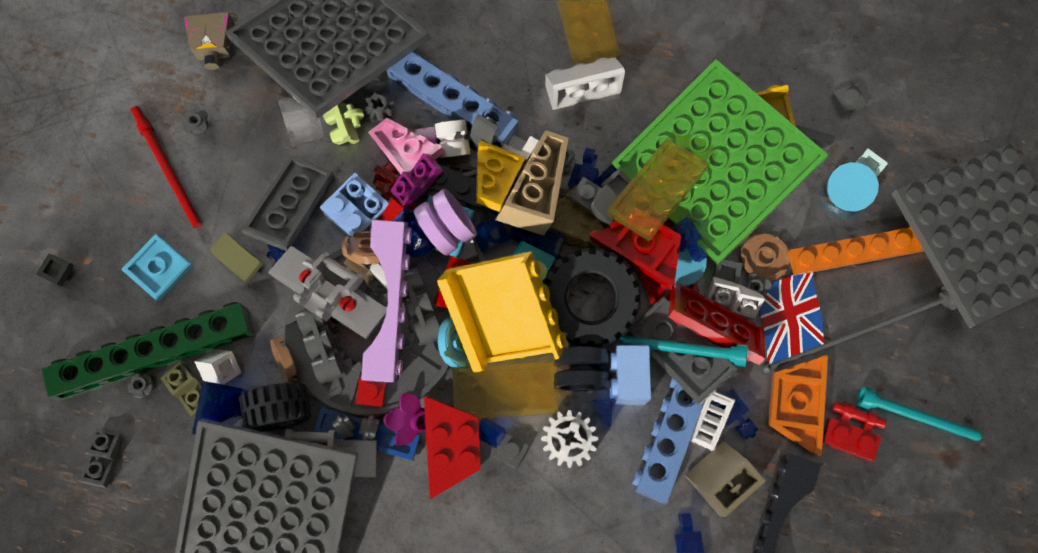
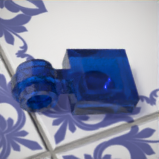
M732 389L725 394L736 399L726 424L730 426L737 420L739 423L736 427L738 432L745 440L749 437L752 439L756 436L755 433L758 431V428L750 418L743 419L742 416L749 411V408ZM715 402L713 404L721 409H726V406L721 403Z

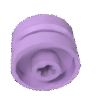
M445 188L433 196V204L424 202L414 210L420 227L432 244L444 255L448 256L458 249V239L468 242L477 235L475 226L464 208Z

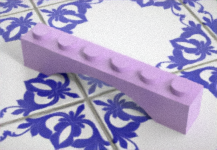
M372 220L370 247L378 257L384 270L388 287V305L386 317L379 334L371 346L363 353L361 380L394 382L397 379V375L401 376L403 361L398 359L399 349L404 347V334L400 333L401 323H405L406 307H402L403 297H407L408 281H404V271L409 270L410 255L406 254V244L411 243L412 235L411 228H407L408 222Z

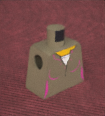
M229 12L184 16L187 37L192 53L197 60H204V68L209 70L217 69L218 59L229 58L232 53L233 42L228 39L226 31L234 27L235 22Z

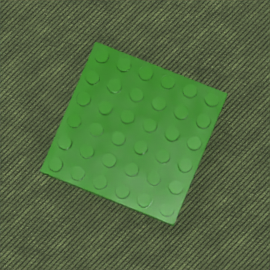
M715 59L611 164L616 170L620 169L654 201L653 205L719 265L828 158V154Z

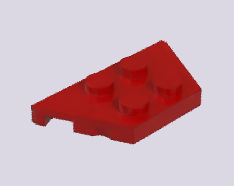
M637 210L627 215L624 219H618L610 223V227L598 233L593 231L589 235L592 242L609 252H613L631 266L673 290L681 235Z
M424 396L429 497L434 498L481 470L479 425L477 415L461 411L452 405L434 400L432 397Z

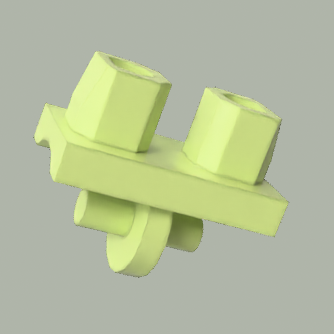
M339 103L323 115L327 124L333 125L337 123L338 128L329 133L334 143L340 145L348 141L356 144L360 141L356 128L360 127L359 121L364 117L361 109H354L353 104Z

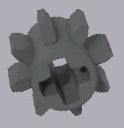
M374 92L370 99H365L368 106L364 108L366 115H370L372 122L375 120L382 122L388 117H393L390 109L394 108L393 101H388L389 98L386 93L382 96Z

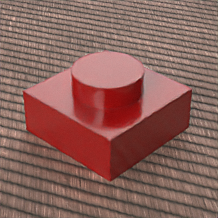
M359 377L356 404L383 407L387 382L361 380L362 377Z

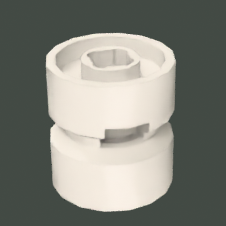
M466 120L435 124L436 136L441 140L438 145L442 146L446 151L440 158L470 154L469 140L464 138L467 134Z

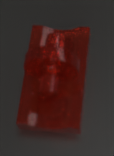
M390 161L383 167L377 165L373 169L375 173L373 184L376 186V190L382 192L381 196L386 201L390 198L397 199L390 190L400 177L398 176L399 171Z

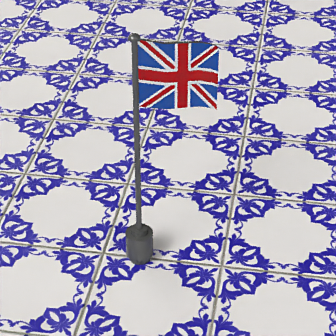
M813 272L796 276L792 275L771 283L772 287L768 290L765 300L759 309L766 342L767 363L763 365V371L770 373L771 369L939 304H943L951 310H955L957 307L945 286H943L939 294L940 299L824 343L822 315L814 288Z

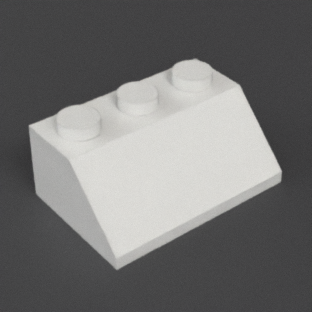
M614 57L610 59L600 58L593 63H580L569 69L551 71L549 74H546L545 85L552 109L555 110L621 93L625 70Z

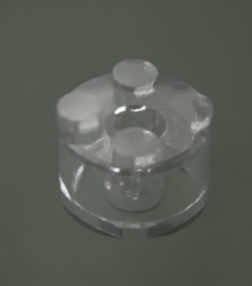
M292 96L277 99L292 147L320 140V138L324 137L320 117L318 119L315 118Z

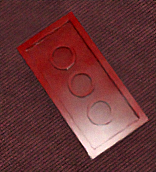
M676 281L670 295L669 318L679 325L692 329L699 336L711 339L722 348L731 349V346L736 347L737 344L748 345L747 361H752L758 365L764 361L765 335L763 327Z

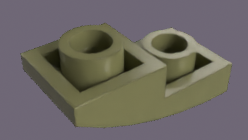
M227 232L223 233L210 250L217 259L247 283L263 265L251 251L244 248Z
M181 361L161 377V380L171 394L179 399L190 416L195 419L216 402L201 382Z

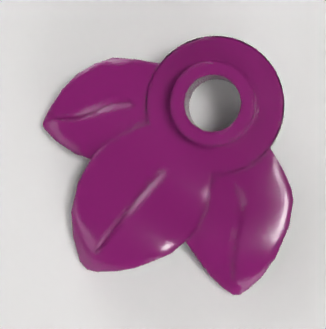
M402 393L400 395L399 407L389 410L384 417V423L387 428L396 431V445L404 446L410 444L417 433L425 432L424 408L421 407L419 398L410 393Z

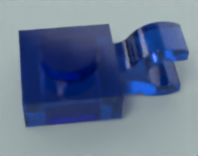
M586 147L582 165L575 163L568 182L570 189H575L583 177L596 184L599 170L594 167L598 159L595 149Z
M690 217L684 218L670 228L681 235L680 252L688 249L691 257L695 262L698 261V263L707 258V255L698 244L703 239V236Z
M678 514L681 533L673 534L676 553H704L701 531H693L691 514Z

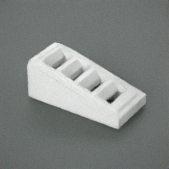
M717 391L708 397L700 412L690 441L714 451L736 399ZM712 400L725 405L726 409L724 410L712 405ZM708 410L721 415L722 418L718 419L707 414ZM704 420L718 426L717 430L703 424ZM700 431H703V432H705V433H707V434H709V435H712V436H714V437L711 438V437H709V436H706V435L700 433Z

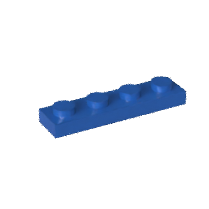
M321 407L313 432L336 430L332 422L337 420L336 416L340 414L343 418L348 416L356 427L353 430L355 436L346 439H362L363 434H359L362 418ZM378 423L373 439L377 440V451L414 461L421 435L416 434L410 444L399 446L395 444L396 431ZM336 431L337 439H343Z

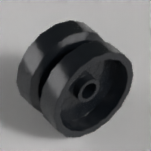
M598 347L564 348L559 359L554 357V366L563 369L554 374V389L573 392L610 389L611 374L607 371L599 370L610 366V350Z

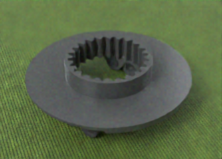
M406 248V254L410 255L409 270L404 271V281H408L407 297H403L402 307H406L407 318L411 323L408 329L412 334L406 337L410 343L409 345H404V353H399L398 360L403 361L401 376L397 375V379L394 382H387L383 407L356 404L359 377H362V363H356L353 359L349 358L338 344L340 339L335 334L339 332V329L335 324L341 322L332 316L327 322L296 302L293 299L296 292H293L285 320L286 347L289 348L293 358L297 377L302 384L306 385V389L323 403L340 411L355 415L387 414L389 410L399 407L400 395L402 393H410L420 400L440 382L447 372L449 365L444 362L440 355L438 333L444 319L451 315L448 309L434 304L439 289L437 280L441 274L429 261L419 254ZM342 249L330 254L331 259L346 268L343 263L347 258L343 255ZM362 264V265H364L366 268L370 269L369 266H371L372 264ZM325 267L326 270L323 272V277L335 286L338 284L345 286L348 281ZM375 277L368 285L362 282L358 287L360 291L369 297L371 292H374L376 296H379L382 292L388 298V290Z

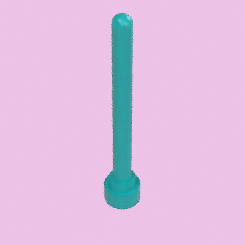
M622 336L620 338V343L623 346H649V349L730 359L729 362H734L736 366L746 367L748 345L737 344L736 347L731 346V349L632 336Z
M866 386L861 388L857 397V405L866 409L879 407L975 441H979L983 437L982 433L978 430L882 398L880 394L876 393V390Z

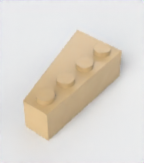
M545 130L498 214L497 221L541 235L546 233L555 217L569 138Z

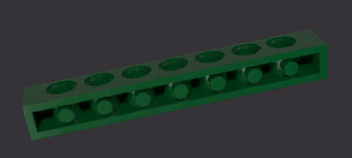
M230 302L225 304L223 309L216 311L206 310L199 313L198 317L192 319L182 318L176 320L174 325L168 327H154L150 329V333L130 335L125 338L126 341L120 343H106L100 346L101 349L82 351L77 353L76 357L68 360H54L50 366L41 368L48 398L61 401L130 378L137 373L142 374L253 337L255 333L248 308L241 303ZM223 320H227V326L219 331V324ZM202 328V335L195 339L196 330ZM177 336V343L171 347V339ZM153 344L152 352L146 355L147 347ZM128 352L127 360L122 363V356ZM103 360V367L97 371L99 362ZM78 369V375L73 379V372Z

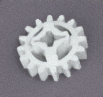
M568 410L565 417H563L561 412H558V420L555 421L550 417L548 421L551 427H543V430L548 433L547 436L541 437V441L548 443L543 448V451H551L549 460L555 457L558 458V466H561L563 461L567 462L568 468H571L574 461H576L578 466H581V458L589 461L591 457L588 451L595 452L597 449L591 445L592 442L598 441V437L591 434L596 430V427H588L590 418L584 421L581 420V412H578L576 417L572 416L571 410ZM571 422L570 427L563 430L556 428L561 423ZM580 426L586 433L587 441L581 438L578 429ZM570 432L574 434L573 439L577 441L567 446L565 445L566 440L562 436H567ZM552 437L558 440L561 449L559 453L552 444ZM573 449L583 450L576 456L567 457L569 451Z

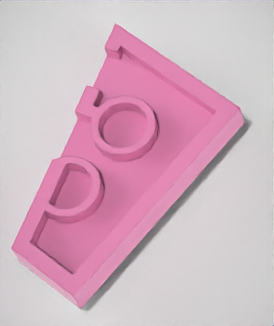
M386 118L368 132L400 174L403 171L411 172L423 153L430 154L436 160L446 152L437 143L429 142L425 137L410 132L408 128L389 118Z

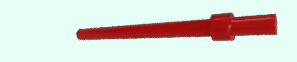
M139 106L132 107L130 111L137 122L136 127L140 135L145 137L188 220L194 229L200 227L202 222L157 141L151 122L146 120Z

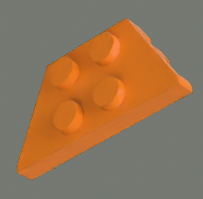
M821 356L772 374L768 425L814 456H822L828 356Z

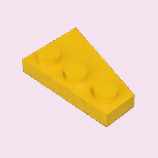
M480 140L478 145L476 203L500 212L524 164L525 157Z

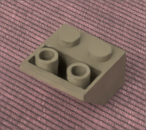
M722 441L714 451H711L684 475L720 517L728 516L766 481L745 457L725 441Z

